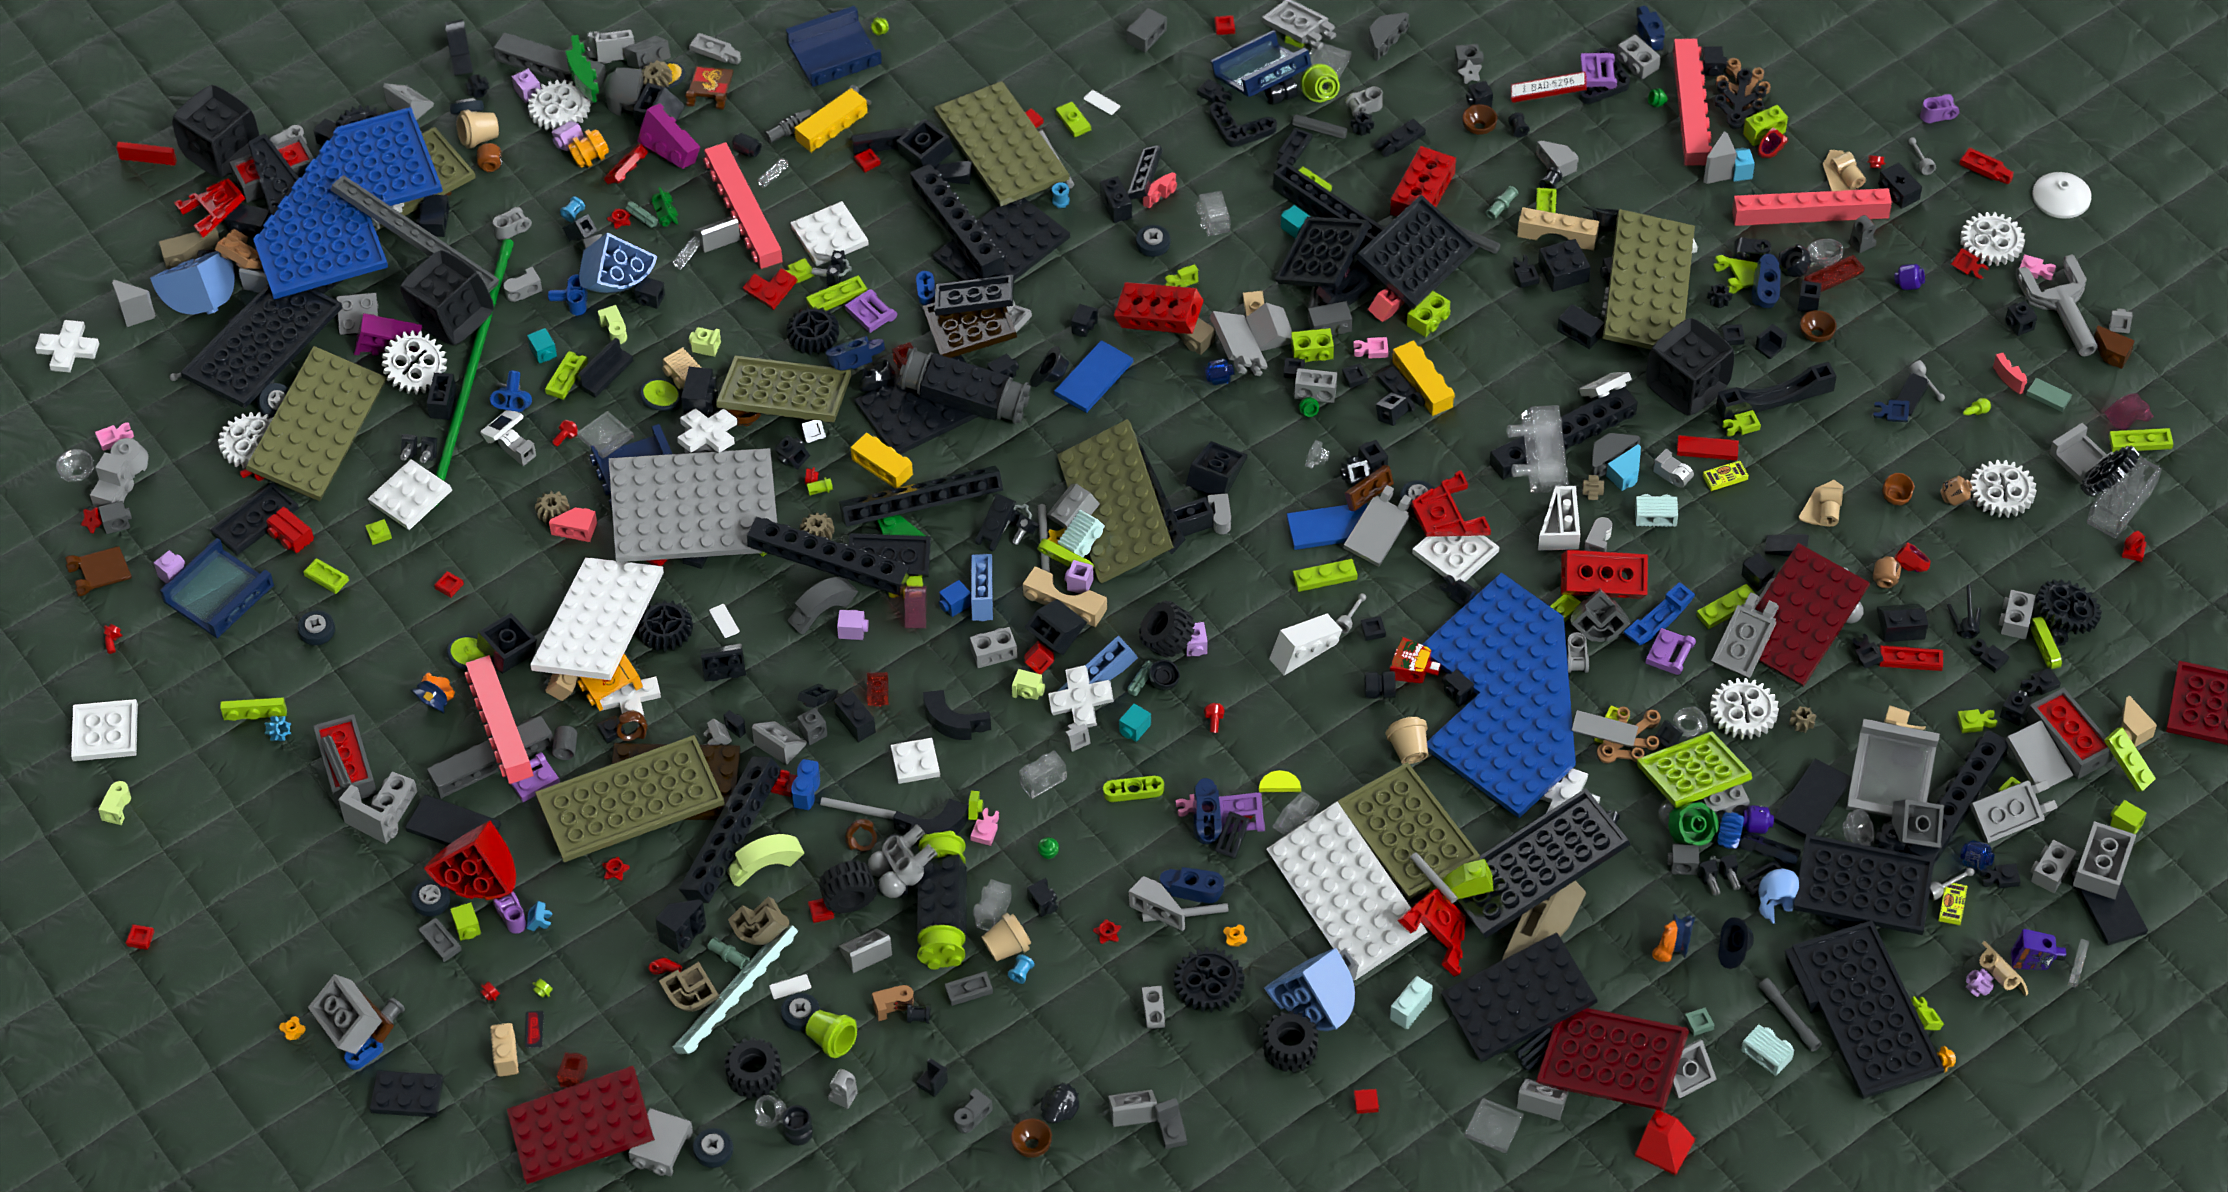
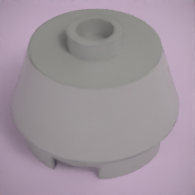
M124 438L113 444L110 454L127 459L132 478H135V474L146 470L148 466V453L137 441Z

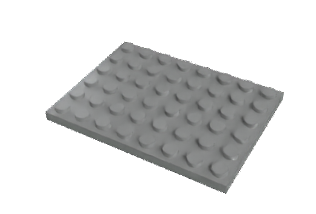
M770 448L722 451L720 453L704 452L609 458L616 562L762 553V551L747 547V534L756 516L767 518L777 523Z

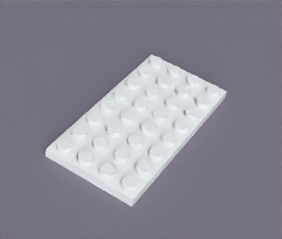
M585 557L531 663L532 671L611 680L664 573L663 566Z
M1335 802L1267 848V851L1333 949L1336 948L1340 953L1344 948H1347L1357 961L1359 966L1355 980L1427 933L1421 922L1417 931L1411 934L1398 922V918L1411 907L1338 802Z

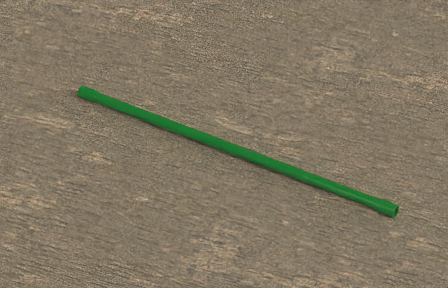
M510 239L502 241L494 276L499 279V283L489 292L494 308L507 262L514 242ZM493 312L478 327L436 476L445 481Z

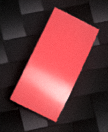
M1169 173L1152 183L1148 195L1143 197V206L1151 208L1154 202H1158L1160 196L1166 199L1170 193H1173L1177 187L1176 173Z
M2004 353L1996 354L1993 365L1996 373L2012 390L2022 394L2027 384L2026 375L2021 372L2019 366L2012 367L2010 360L2006 359Z

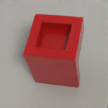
M1039 640L1024 655L1025 663L1040 675L1054 662V654Z

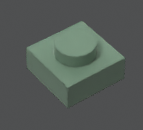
M1706 1008L1685 1014L1684 1019L1693 1036L1714 1030V1023Z

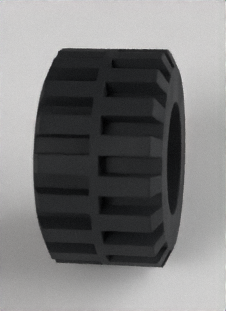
M1164 600L1161 603L1158 602L1149 609L1148 613H1145L1144 619L1141 620L1139 638L1143 645L1164 658L1174 657L1176 653H1181L1182 649H1185L1188 646V642L1191 641V636L1195 630L1193 629L1195 626L1194 618L1189 612L1172 601Z
M847 861L832 866L823 873L824 875L818 881L825 906L832 913L844 914L858 911L869 905L877 895V888L871 870L866 863H860V861Z
M1289 1011V1014L1281 1012L1279 1017L1274 1015L1272 1021L1268 1020L1263 1031V1050L1268 1063H1274V1068L1276 1069L1283 1068L1284 1072H1287L1288 1069H1292V1072H1297V1068L1303 1070L1306 1068V1064L1309 1066L1312 1064L1318 1051V1030L1315 1023L1311 1022V1018L1308 1016L1304 1018L1303 1013L1300 1012L1294 1014V1011ZM1286 1037H1294L1299 1039L1301 1043L1296 1046H1286L1280 1040Z
M754 1037L750 1038V1041L743 1039L741 1044L735 1043L733 1045L734 1049H729L727 1052L728 1056L725 1057V1069L728 1084L734 1092L738 1091V1095L741 1097L746 1095L747 1098L752 1099V1096H756L757 1099L761 1098L762 1094H765V1096L769 1095V1090L774 1091L777 1088L776 1084H779L781 1081L782 1069L778 1050L772 1046V1043L769 1041L765 1043V1040L761 1038L757 1041ZM757 1063L764 1066L763 1069L755 1073L743 1071V1068L749 1064Z

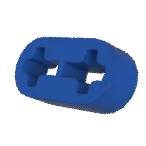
M921 271L916 276L918 300L922 305H928L935 302L934 277L929 271ZM924 279H927V284L923 283ZM924 292H928L929 297H925Z
M370 1036L356 1054L348 1051L345 1053L347 1066L353 1070L362 1068L382 1053L383 1043L377 1042ZM372 1043L373 1045H377V1047H369V1044ZM353 1056H355L356 1058L359 1057V1060H358V1061H356V1060H354V1059L352 1060L351 1057H353Z

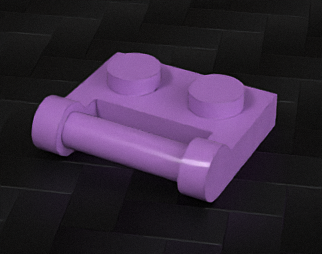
M1612 53L1581 54V72H1586L1587 87H1607L1608 89L1617 87V79L1614 77L1613 67L1615 58ZM1601 63L1606 64L1607 77H1602Z
M869 289L845 305V310L869 333L897 317V312L894 309L888 308L872 289ZM868 302H872L883 314H880Z
M1661 628L1646 658V664L1676 675L1681 674L1683 670L1682 665L1690 649L1696 643L1695 638L1692 636H1682ZM1677 645H1681L1682 648L1676 661L1673 663L1669 662Z
M542 752L529 760L531 768L537 765L541 766V768L533 772L534 776L510 784L522 802L536 796V791L560 783L559 777L546 761Z
M1260 792L1219 797L1222 830L1231 811L1242 816H1256V821L1249 822L1246 831H1265L1262 795ZM1240 823L1237 832H1240L1243 823ZM1234 824L1230 825L1227 835L1232 832Z

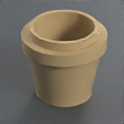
M469 110L461 111L457 117V132L460 142L469 149L475 148L477 144L497 138L499 127L495 114L471 112Z
M1407 717L1395 721L1385 732L1387 740L1392 743L1402 764L1407 762L1409 764L1417 763L1426 759L1429 755L1426 736L1428 727L1426 721L1419 717Z
M1008 913L1002 915V919L981 937L996 962L1022 951L1025 953L1030 950L1028 945L1031 944V941L1014 914L1011 916Z

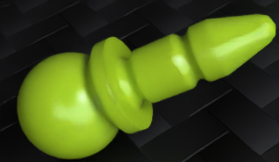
M1980 398L1973 402L1970 407L1966 408L1963 414L1980 415L1987 413L1991 408V403L1986 398Z

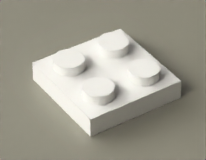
M1629 372L1610 373L1579 388L1581 396H1589L1590 398L1598 396V398L1610 394L1609 390L1613 388L1617 390L1625 387L1626 382L1632 379Z
M932 738L891 745L898 784L940 777Z

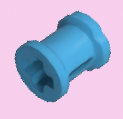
M1061 182L1054 184L1052 187L1054 195L1052 203L1057 208H1064L1070 201L1067 196L1069 187Z
M573 196L570 199V203L566 207L561 208L560 213L564 219L573 222L576 219L575 216L585 209V204L581 199Z
M1017 955L1013 969L1008 971V977L1014 982L1025 983L1029 969L1034 967L1033 960L1025 955Z

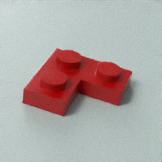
M781 268L770 282L754 273L744 285L743 290L774 310L798 280L794 275Z

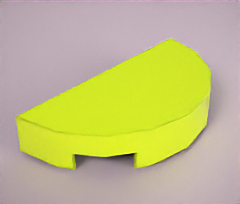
M1279 770L1270 772L1260 781L1259 792H1301V785L1295 775Z

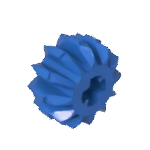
M1725 812L1723 814L1717 839L1719 845L1729 849H1736L1739 846L1744 823L1743 816L1733 812Z

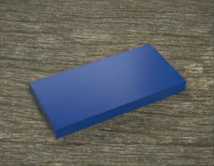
M1101 340L1054 391L1055 395L1087 413L1133 363V358Z
M1367 503L1356 511H1350L1348 505L1287 513V522L1294 550L1345 543L1366 510Z

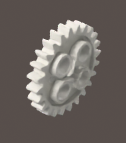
M556 80L555 84L549 81V86L546 87L542 84V90L536 88V94H531L532 99H529L528 105L530 117L533 118L534 123L538 122L539 127L544 125L545 130L552 127L554 131L569 121L583 123V118H587V112H590V100L576 85L574 86L573 81L569 84H566V80L562 84H559L558 80Z
M1986 212L1984 217L1979 213L1978 218L1972 216L1971 221H1966V225H1963L1960 244L1964 245L1963 249L1981 259V264L1988 261L1989 266H1991L1992 262L1999 266V262L2006 265L2007 260L2013 262L2014 257H2019V253H2022L2025 239H2023L2024 233H2021L2022 227H2017V222L2011 223V217L2004 219V214L1997 217L1996 212H1994L1993 216Z
M411 331L410 336L403 332L402 338L396 335L395 341L390 340V347H385V352L387 353H383L382 358L385 361H382V366L387 368L384 369L383 373L389 374L387 381L394 380L393 387L397 384L400 385L399 391L407 388V394H409L411 389H414V393L417 395L418 390L421 389L425 393L426 387L429 389L431 387L434 372L442 373L446 371L447 367L443 365L446 364L447 359L442 358L445 356V351L439 352L442 345L435 346L436 339L428 340L429 334L424 338L421 331L418 333V336H415L414 331ZM414 346L418 351L415 353L411 352L408 347ZM425 350L426 353L419 358L418 363L413 364L409 371L403 375L402 373L409 368L411 361L414 362L420 353ZM430 359L433 364L426 365L423 360ZM402 360L405 365L398 366L395 361ZM417 373L420 375V378L414 379L410 374Z
M250 412L249 417H246L243 413L241 419L235 416L234 423L228 421L229 427H222L223 432L219 433L220 439H218L219 448L223 458H227L229 464L234 462L235 467L239 464H242L243 469L246 467L273 419H269L268 414L261 417L260 412L256 416H253V413Z
M1996 460L1995 465L1989 461L1988 466L1982 464L1980 469L1976 468L1975 474H1972L1970 480L1973 488L1970 492L1973 495L1972 501H1977L1976 506H1984L1983 512L1989 509L1991 510L1990 515L1997 512L1998 517H2001L2002 513H2005L2006 517L2009 518L2010 513L2016 517L2018 511L2024 513L2025 508H2030L2036 495V483H2033V476L2028 477L2029 471L2022 472V465L2016 468L2015 462L2008 465L2007 460L2004 461V464Z
M1737 678L1736 683L1728 680L1727 686L1722 683L1721 688L1716 689L1715 695H1712L1710 716L1714 717L1713 723H1719L1718 729L1725 728V734L1730 731L1733 732V738L1737 734H1740L1741 739L1745 735L1752 739L1753 734L1760 737L1761 731L1767 734L1768 728L1772 729L1774 722L1777 721L1779 708H1777L1778 701H1774L1775 694H1770V688L1764 690L1763 683L1757 686L1756 680H1753L1752 683H1748L1747 678H1745L1744 682H1740L1739 678Z

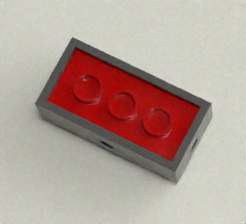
M299 135L275 144L274 146L297 176L302 178L306 173V168L314 159L302 136ZM249 154L229 162L233 178L245 197L246 202L264 197L252 155Z
M2065 688L2030 705L2026 720L2031 725L2039 721L2043 722L2077 780L2112 761L2113 754L2104 741L2107 737Z
M355 715L314 725V731L336 806L340 805L339 798L348 787L345 789L340 787L323 748L321 739L328 735L333 738L351 784L358 787L361 799L377 795Z

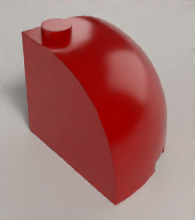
M491 820L449 844L424 867L426 872L443 888L446 886L455 891L456 895L469 899L475 897L491 900L504 897L512 892L516 884V870L512 855Z

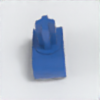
M577 274L568 279L567 290H550L548 292L549 301H567L570 313L578 316L586 312L588 293L587 289L581 286L579 275Z
M515 370L509 371L507 387H502L491 394L490 402L494 407L521 412L531 405V395L526 391L519 390L520 372ZM499 393L505 397L504 402L499 400ZM518 397H520V398L523 399V401H524V405H523V406H521V405L518 403V401H517V398H518Z

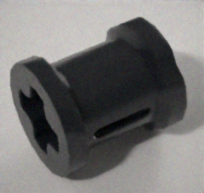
M1521 112L1513 113L1508 118V123L1513 127V134L1517 138L1528 135L1530 131L1529 126L1524 121V114Z
M1554 167L1548 168L1545 178H1542L1539 182L1540 188L1555 189L1557 182L1562 180V172Z
M908 1004L907 1023L919 1021L930 1024V1004L926 1006H912V1004Z

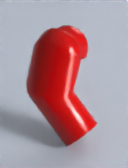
M660 958L651 962L648 968L652 974L657 975L667 971L673 973L678 970L681 972L682 965L667 958Z

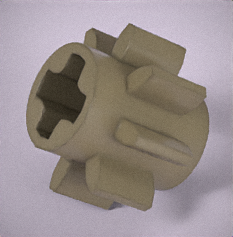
M1589 475V480H1583V495H1588V500H1598V495L1603 496L1604 480H1599L1598 475Z
M1799 706L1797 711H1791L1789 724L1794 725L1795 731L1806 733L1809 728H1814L1816 714H1812L1810 708Z

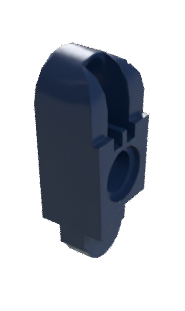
M1645 5L1637 7L1638 22L1635 27L1642 41L1654 51L1663 50L1665 38L1664 25L1656 11L1650 13Z
M1765 254L1758 260L1754 274L1752 302L1764 308H1772L1780 296L1781 270L1779 269L1777 258L1772 254Z
M867 336L830 348L826 351L828 363L838 370L854 369L873 362L871 356L884 351L885 345L882 339L868 341Z
M1209 778L1199 780L1194 787V836L1202 844H1212L1215 842L1222 830L1219 793L1217 785ZM1208 805L1212 812L1207 813L1203 811L1202 806ZM1204 828H1208L1211 831L1210 835H1204Z
M1182 867V870L1169 869L1160 875V884L1173 897L1200 903H1214L1219 900L1224 891V879L1217 872Z

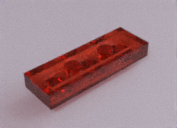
M1852 255L1805 276L1804 281L1822 283L1821 292L1864 273L1865 267Z

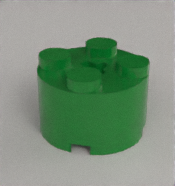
M1688 803L1670 812L1669 831L1673 840L1678 844L1705 845L1717 833L1718 818L1716 813L1706 804Z

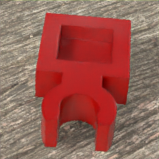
M1961 248L1951 264L1967 275L1973 271L1978 279L1984 278L1978 273L1981 268L1989 270L1985 264H1977L1979 258Z

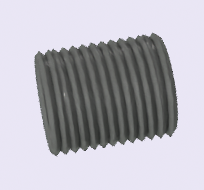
M559 726L555 729L552 754L556 758L568 760L575 756L577 731L573 727Z

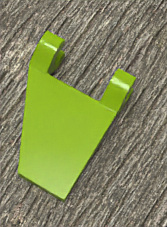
M1723 255L1716 256L1717 263L1713 264L1715 270L1719 272L1730 266L1736 277L1730 278L1727 281L1730 285L1726 286L1730 287L1729 293L1734 294L1742 288L1753 286L1755 269L1758 263L1728 258Z

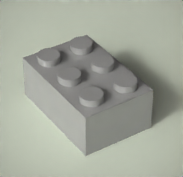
M2094 821L2073 886L2115 899L2136 835Z
M335 974L308 1007L337 1048L353 1054L359 1051L382 1022L354 982Z

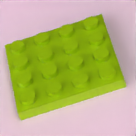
M1712 731L1637 759V766L1675 808L1752 780V773Z

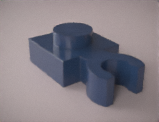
M1889 400V405L1875 402V407L1882 408L1881 412H1874L1875 418H1882L1886 415L1888 416V421L1908 422L1909 401Z

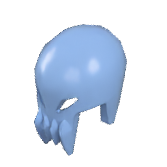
M1775 869L1764 876L1760 882L1758 894L1761 905L1759 910L1772 924L1775 923V905L1782 903L1785 911H1793L1795 896L1799 888V878L1793 871Z

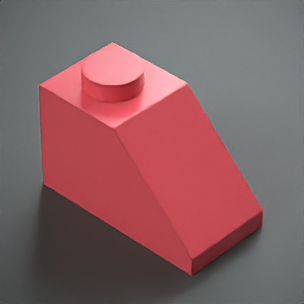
M1387 287L1377 294L1368 310L1375 318L1384 322L1393 316L1405 302Z
M573 508L549 521L551 535L586 542L591 541L597 525L595 511L587 508Z

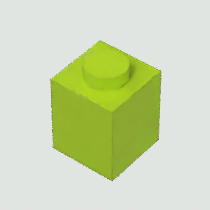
M2124 800L2120 806L2116 805L2112 810L2110 826L2136 834L2142 827L2147 813Z
M471 902L451 909L460 941L472 939L481 934Z

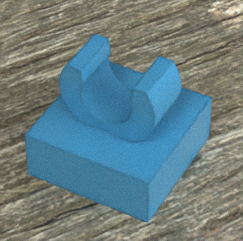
M537 901L529 910L526 929L535 931L539 926L546 929L551 925V922L544 919H549L552 916L551 911L545 910V903Z

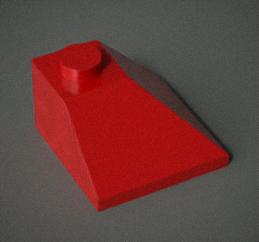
M1656 1110L1646 1127L1635 1157L1676 1176L1695 1142V1138L1677 1118Z

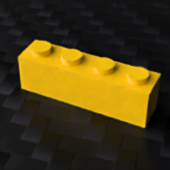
M850 88L796 126V141L809 152L820 148L825 142L834 138L842 130L850 127L852 123L868 113L867 100Z
M1414 340L1393 349L1392 362L1402 376L1424 397V406L1432 416L1453 407L1454 391L1451 387L1448 388L1443 376L1437 373L1432 361L1426 358L1423 349L1420 346L1418 347Z

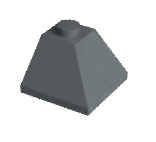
M1907 799L1893 801L1892 825L1899 841L1941 848L1944 805Z

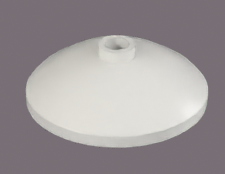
M2053 172L2042 176L2035 183L2032 193L2036 206L2044 213L2056 218L2077 217L2088 209L2091 202V191L2088 185L2079 177L2065 172Z

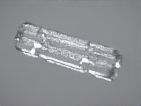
M780 158L758 178V184L762 187L770 184L788 167V161Z
M693 237L674 260L673 265L678 269H681L700 246L701 242L697 237Z

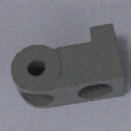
M1866 215L1859 217L1854 222L1850 237V243L1859 253L1876 246V240L1873 237L1876 226Z
M976 1088L969 1094L970 1102L964 1108L957 1110L954 1115L955 1127L960 1133L971 1132L993 1110L992 1100Z

